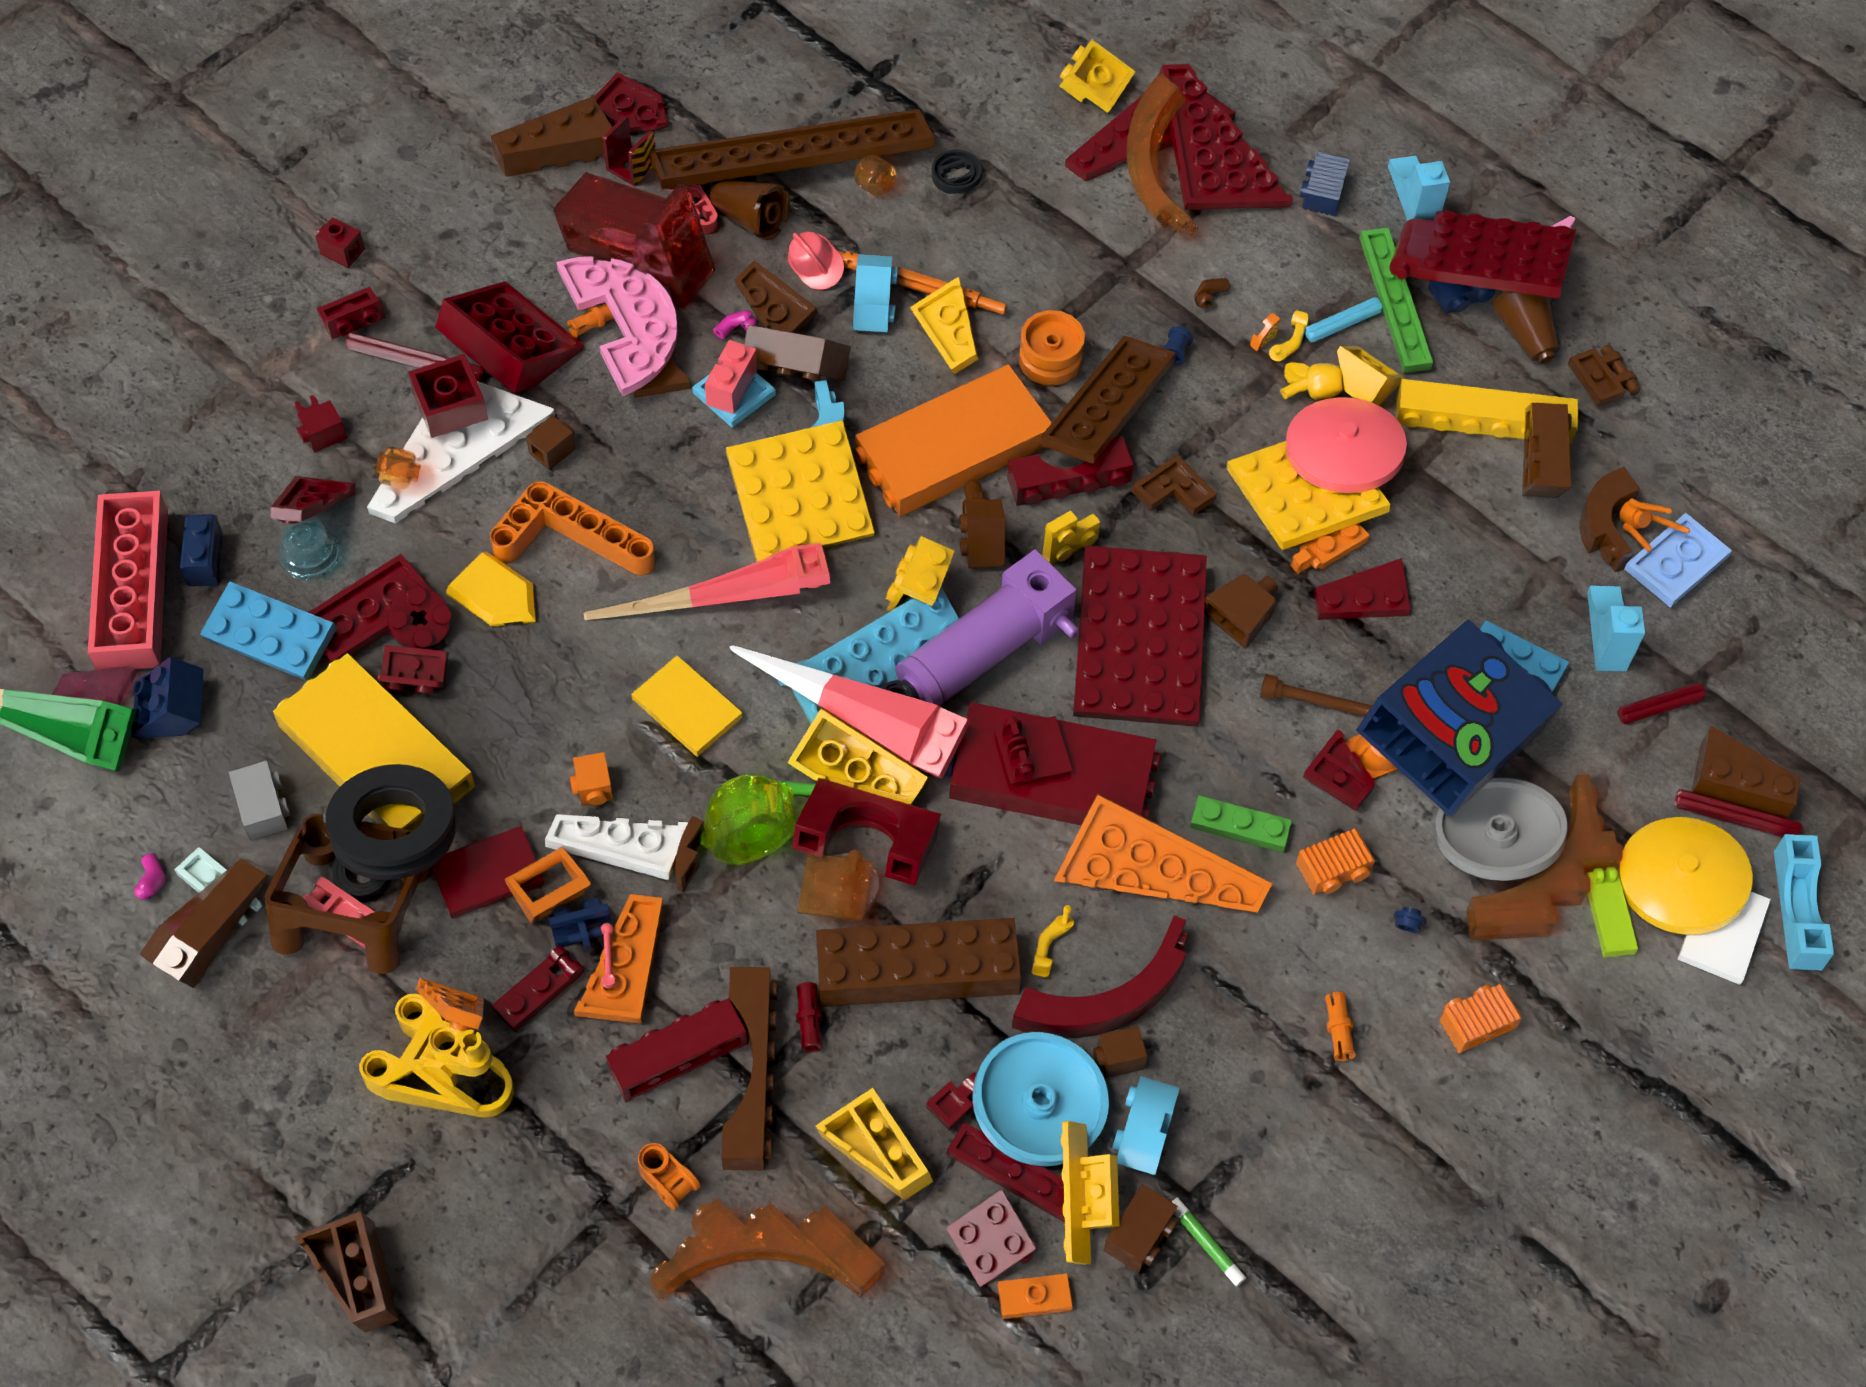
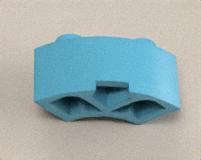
M858 254L853 330L888 332V322H894L895 305H890L891 284H897V267H892V256Z
M1140 1076L1137 1087L1130 1086L1125 1106L1131 1107L1124 1131L1117 1130L1112 1147L1113 1150L1118 1151L1117 1164L1149 1174H1156L1179 1093V1087Z

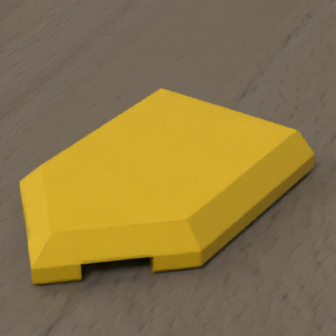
M487 551L482 552L449 584L446 590L447 596L491 627L505 626V623L522 621L523 624L536 623L533 583Z

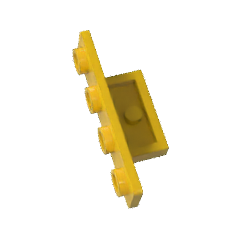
M1063 1121L1061 1145L1063 1148L1062 1180L1064 1183L1063 1216L1065 1218L1064 1251L1068 1263L1086 1265L1091 1263L1090 1229L1120 1226L1117 1156L1107 1154L1088 1157L1086 1124Z

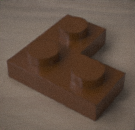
M1178 455L1134 483L1131 490L1150 511L1174 496L1192 515H1195L1214 502L1217 495Z

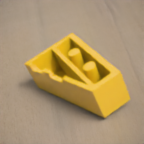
M873 1088L815 1126L823 1139L904 1201L933 1182L929 1171Z

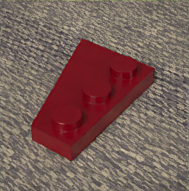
M295 476L271 506V519H280L281 522L286 524L303 522L355 495V483Z
M1402 558L1318 586L1314 592L1318 620L1409 616L1411 610Z

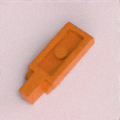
M1358 523L1307 541L1299 547L1300 552L1292 557L1293 561L1290 566L1297 574L1311 566L1322 570L1369 541L1370 535Z

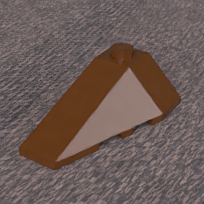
M243 859L238 860L159 925L140 955L172 977L195 988L269 875Z

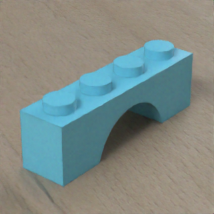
M1785 834L1774 850V859L1789 969L1822 971L1834 955L1830 924L1823 923L1817 906V881L1821 868L1818 837L1813 835Z

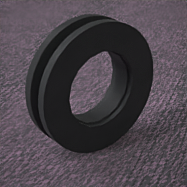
M390 764L358 773L340 786L328 804L326 826L332 850L339 862L348 870L370 879L395 880L425 871L446 854L455 837L456 818L451 794L446 785L437 776L419 767ZM403 803L414 806L424 813V819L419 827L410 834L394 840H378L367 837L358 829L367 814L375 808L387 804Z

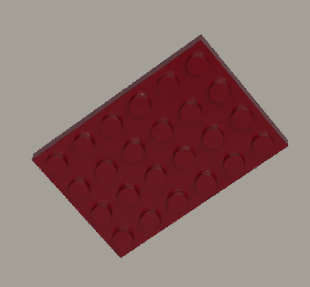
M1085 545L1073 716L1198 727L1207 555Z

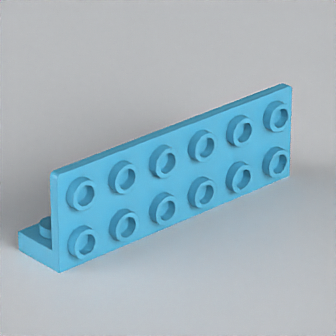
M941 587L932 606L909 596L903 600L902 605L812 658L800 660L795 664L882 689L886 683L898 680L895 667L900 661L959 618ZM777 679L780 686H787ZM792 689L810 724H812L820 709L824 708Z

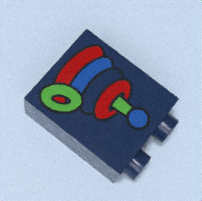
M1468 619L1377 698L1356 731L1451 817L1541 733L1563 703L1552 694L1550 687L1543 679L1529 674L1504 651L1502 644L1496 637L1482 632Z

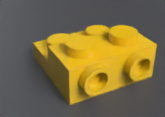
M1091 39L1085 48L1080 45L1071 59L1075 61L1074 65L1072 66L1068 63L1059 77L1063 79L1060 87L1080 102L1086 97L1108 113L1136 71Z

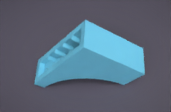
M1417 156L1390 159L1388 168L1407 221L1411 219L1434 221L1436 212L1443 210L1450 185L1443 162L1437 161L1420 164Z
M1590 586L1587 594L1595 668L1597 671L1627 672L1645 635L1642 607L1624 606L1621 587Z

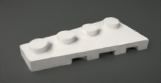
M556 814L545 838V847L555 850L563 847L570 854L669 880L675 866L678 846L688 822H678L677 826L662 825V821L648 820V824L629 823V819L616 818V821H600L599 817Z

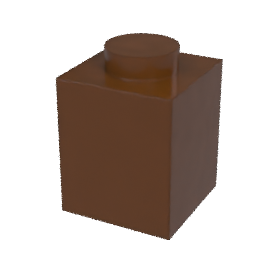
M553 415L526 436L529 454L549 471L575 450L573 429L566 422L561 423Z
M1139 1026L1099 1034L1097 1047L1093 1048L1095 1062L1098 1067H1103L1106 1078L1145 1069L1147 1053Z

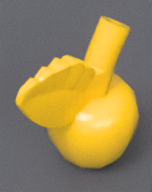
M1289 362L1285 365L1284 376L1290 385L1282 388L1280 392L1284 399H1288L1305 390H1308L1310 397L1314 400L1321 401L1339 395L1344 388L1341 369L1339 366L1330 363H1318L1309 367L1303 363Z

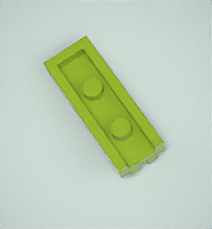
M1607 867L1605 871L1602 868H1596L1593 872L1586 873L1583 879L1603 958L1635 955L1638 951V946L1618 870L1615 867Z

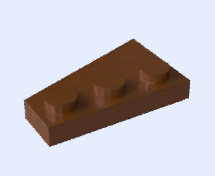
M755 260L735 278L736 286L763 328L798 334L818 314L816 306Z

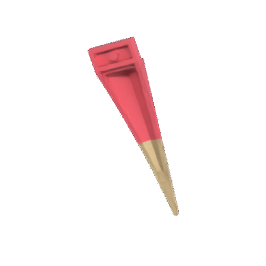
M821 543L792 546L761 561L685 588L642 600L587 611L583 613L584 620L800 594V588H818L821 585L830 584V574Z

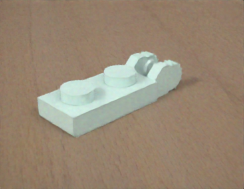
M200 847L174 869L176 874L198 893L226 871L223 866ZM256 897L249 905V908L256 912L262 907V904ZM244 914L238 922L241 926L247 922Z

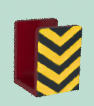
M623 116L602 138L606 170L629 184L636 186L653 169L649 150L656 149L654 132L650 130L632 147L629 118ZM628 161L630 171L624 168V164Z

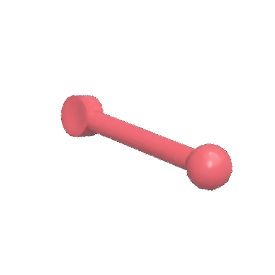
M604 923L600 928L601 933L604 935L605 975L602 977V984L605 988H612L616 983L615 977L612 975L610 935L613 933V926L610 923Z

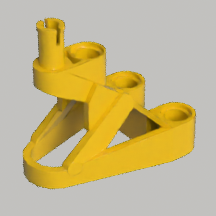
M415 993L403 996L395 1007V1014L403 1033L413 1038L401 1058L385 1051L374 1050L367 1053L359 1064V1070L367 1089L390 1101L486 1118L502 1113L511 1104L514 1095L513 1081L508 1070L498 1058L491 1054L489 1046L482 1040L480 1033L477 1032L475 1035V1031L472 1029L460 1031L450 1027L451 1021L445 1020L421 995ZM413 1012L422 1013L416 1019H407V1017ZM445 1042H454V1045L448 1050L439 1049L441 1044ZM378 1068L386 1069V1072L381 1076H371ZM491 1068L505 1082L503 1095L492 1104L481 1105L455 1087L458 1082L455 1074L476 1077ZM414 1072L441 1095L395 1083L401 1078L408 1080L411 1073Z

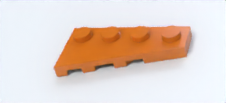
M629 895L611 937L612 975L615 977L616 983L612 988H605L602 984V977L605 975L603 949L600 962L594 974H591L588 980L586 991L581 1001H578L575 1007V1016L637 1024L642 1023L663 909V898Z

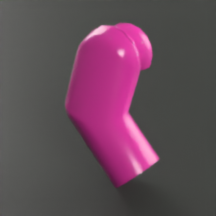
M749 310L727 315L713 329V332L719 339H724L739 325H742L745 330H747L748 325L755 326L757 319L753 317V312Z
M155 853L147 854L141 859L146 873L139 880V884L134 887V894L140 900H147L155 896L166 881V876Z

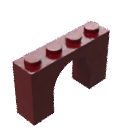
M819 778L795 823L791 849L823 858L832 837L839 830L859 825L872 827L885 833L893 842L888 853L884 877L916 886L937 839L941 814Z

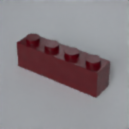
M729 998L721 1002L719 1000L712 1001L705 1005L702 1011L691 1016H680L672 1022V1025L661 1030H650L636 1042L616 1046L611 1050L610 1054L606 1055L608 1069L624 1101L627 1102L747 1045V1035Z

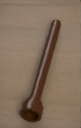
M1265 674L1260 698L1273 700V698L1279 699L1282 696L1361 716H1366L1373 706L1285 685L1282 680H1278V676Z

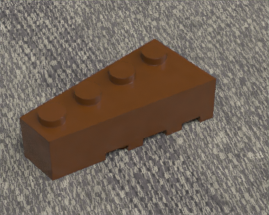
M590 97L491 135L494 157L506 177L542 171L543 166L565 167L568 166L567 162L584 159L585 163L596 161V157L604 156L602 138L612 126L594 97Z

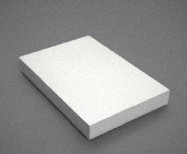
M1750 892L1745 908L1728 925L1705 934L1685 935L1677 960L1741 985L1770 899Z

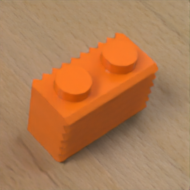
M1354 828L1351 831L1348 830L1346 833L1336 835L1328 840L1299 851L1296 865L1313 895L1322 891L1325 894H1331L1337 891L1344 882L1353 880L1354 883L1366 879L1370 875L1375 859L1357 828Z
M1502 984L1494 987L1485 985L1477 989L1473 993V997L1465 1000L1458 997L1448 1002L1444 1006L1445 1009L1440 1017V1024L1443 1025L1444 1030L1450 1037V1041L1453 1042L1454 1047L1460 1054L1516 1029L1522 1016Z

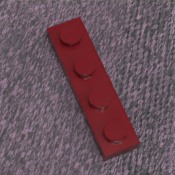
M965 1122L963 1123L947 1148L946 1155L1065 1223L1063 1216L1064 1183L1061 1177L1042 1166L1029 1165L1012 1159L997 1149L983 1132Z

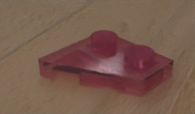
M133 667L64 673L51 695L101 700L120 705L137 673Z

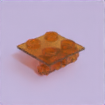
M856 850L850 851L849 855L845 858L823 855V858L807 854L797 913L863 921L872 861L864 860L862 853Z

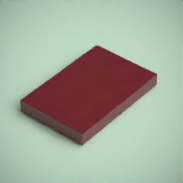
M522 826L448 852L431 867L450 917L453 919L512 897L513 894L507 886L505 878L536 862L524 830ZM539 874L519 886L525 892L544 885L542 875Z

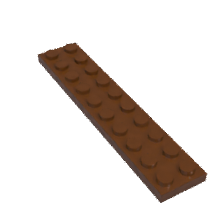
M919 109L654 149L649 150V156L661 189H677L681 186L704 185L708 182L719 180L730 181L738 177L760 176L764 173L777 171L787 172L790 169L813 168L817 165L828 163L839 164L854 159L865 160L873 156L895 155L899 152L912 150L922 151L925 148L934 147V136Z

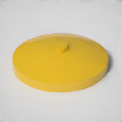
M1687 817L1665 818L1649 823L1639 829L1626 843L1618 868L1625 900L1633 911L1655 927L1685 935L1713 932L1735 920L1748 902L1753 883L1752 867L1742 846L1729 833L1718 826L1703 820Z

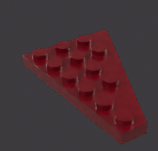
M1189 64L1162 65L1160 74L1184 210L1290 207L1293 201L1291 194L1287 195L1277 183L1279 180L1277 176L1268 169L1266 162L1256 149H1251L1242 138L1243 133L1232 123L1231 117L1220 103L1213 101L1206 92L1208 88L1197 78Z

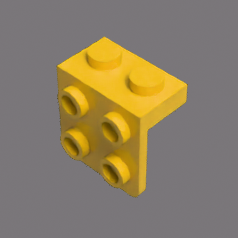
M923 536L920 537L915 546L910 544L904 558L902 557L897 567L894 583L892 582L885 599L890 601L887 610L892 611L895 609L903 594L932 606L937 598L955 551Z

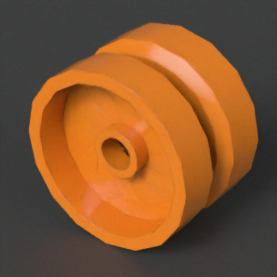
M1055 310L1038 312L1028 318L1021 330L1019 365L1022 372L1031 381L1046 386L1065 384L1075 378L1081 369L1085 332L1081 323L1072 315Z

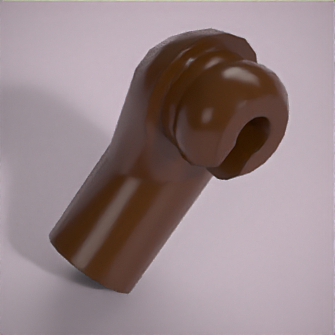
M1227 278L1203 280L1194 294L1196 305L1203 309L1211 307L1212 303L1210 301L1214 300L1213 294L1227 292L1230 286L1229 280Z

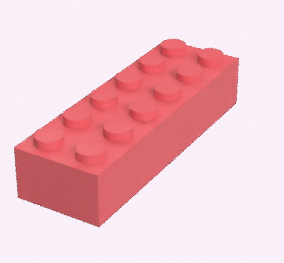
M160 491L98 495L88 655L97 672L155 668L161 664L168 509Z

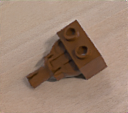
M977 480L968 481L964 486L966 500L962 503L963 514L959 516L961 533L965 532V538H960L961 557L966 556L968 568L1005 566V514L1002 500L985 498L981 483Z

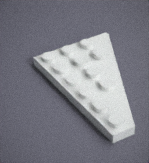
M477 381L485 400L488 420L431 438L422 417L368 504L369 514L396 524L407 517L412 510L419 509L425 505L426 499L438 491L443 493L461 481L465 475L480 468L479 464L493 455L499 456L514 446L518 440L526 438L535 427L546 421L552 415L555 417L554 408Z

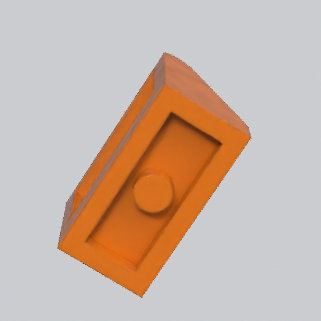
M563 847L505 878L507 886L531 924L551 914L554 908L565 906L588 893L591 886L586 875ZM562 862L572 881L532 902L519 885Z

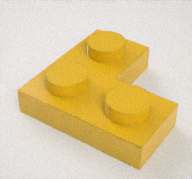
M1070 510L1047 523L1042 556L1052 565L1057 561H1065L1073 552L1082 547L1085 548V545L1091 546L1098 539L1099 519L1093 513L1078 522V518Z

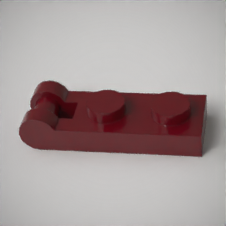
M562 945L554 948L542 963L491 1005L493 1011L514 1032L520 1029L584 972V967L577 960L572 961L568 957L569 952ZM560 966L564 971L557 977L553 971Z

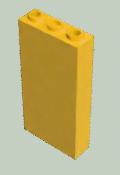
M348 653L342 658L331 662L324 672L316 678L308 680L302 689L290 698L282 700L277 708L273 710L278 726L338 786H342L351 777L365 770L383 765L402 764L422 768L437 776L448 788L453 804L475 787L471 771ZM403 803L387 804L375 808L368 814L377 824L410 830V833L419 827L424 819V813L418 808Z

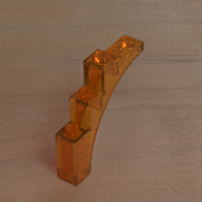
M1589 774L1576 775L1569 790L1571 802L1570 828L1565 848L1559 858L1540 874L1520 886L1497 894L1471 898L1466 909L1471 941L1548 937L1554 924L1558 922L1556 906L1581 905L1586 894L1590 892V877L1587 873L1593 872L1596 868H1602L1603 871L1607 867L1616 868L1622 860V846L1619 842H1616L1614 831H1603V818L1601 814H1597L1596 809L1598 800L1597 789L1591 785Z
M715 1198L709 1205L704 1203L694 1212L691 1227L695 1237L692 1238L690 1236L678 1246L677 1254L668 1263L666 1261L661 1262L652 1271L649 1283L651 1292L662 1301L683 1283L708 1270L735 1262L770 1260L790 1262L815 1269L840 1282L861 1298L885 1274V1262L826 1206L818 1213L815 1211L810 1213L801 1223L802 1229L799 1230L771 1202L764 1209L759 1207L754 1210L748 1217L747 1225L745 1226Z

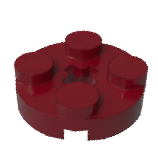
M418 586L399 593L393 599L387 611L390 635L402 647L420 649L434 647L445 637L450 626L451 612L444 599L436 592ZM420 611L425 614L424 619L427 621L426 625L418 624L414 626L412 624L414 618L410 614L412 612L417 614Z

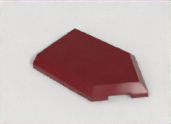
M618 72L594 96V99L610 123L615 125L623 116L629 118L630 133L668 127L662 95Z

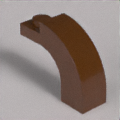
M1625 467L1608 473L1594 485L1581 513L1579 526L1581 539L1587 552L1591 553L1600 550L1603 560L1610 564L1614 572L1625 568L1632 555V550L1614 526L1612 515L1619 512L1622 506L1630 499L1636 500L1640 491L1639 486Z

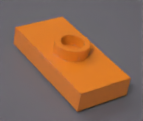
M1067 1273L998 1281L997 1283L1002 1319L1072 1311L1073 1307Z

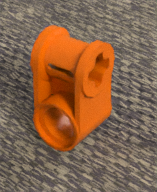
M650 1143L639 1151L638 1165L641 1177L655 1190L660 1199L670 1209L675 1211L679 1207L678 1203L692 1190L697 1191L701 1187L691 1171L680 1164L661 1144ZM650 1158H659L663 1162L656 1169H650L645 1166V1163Z

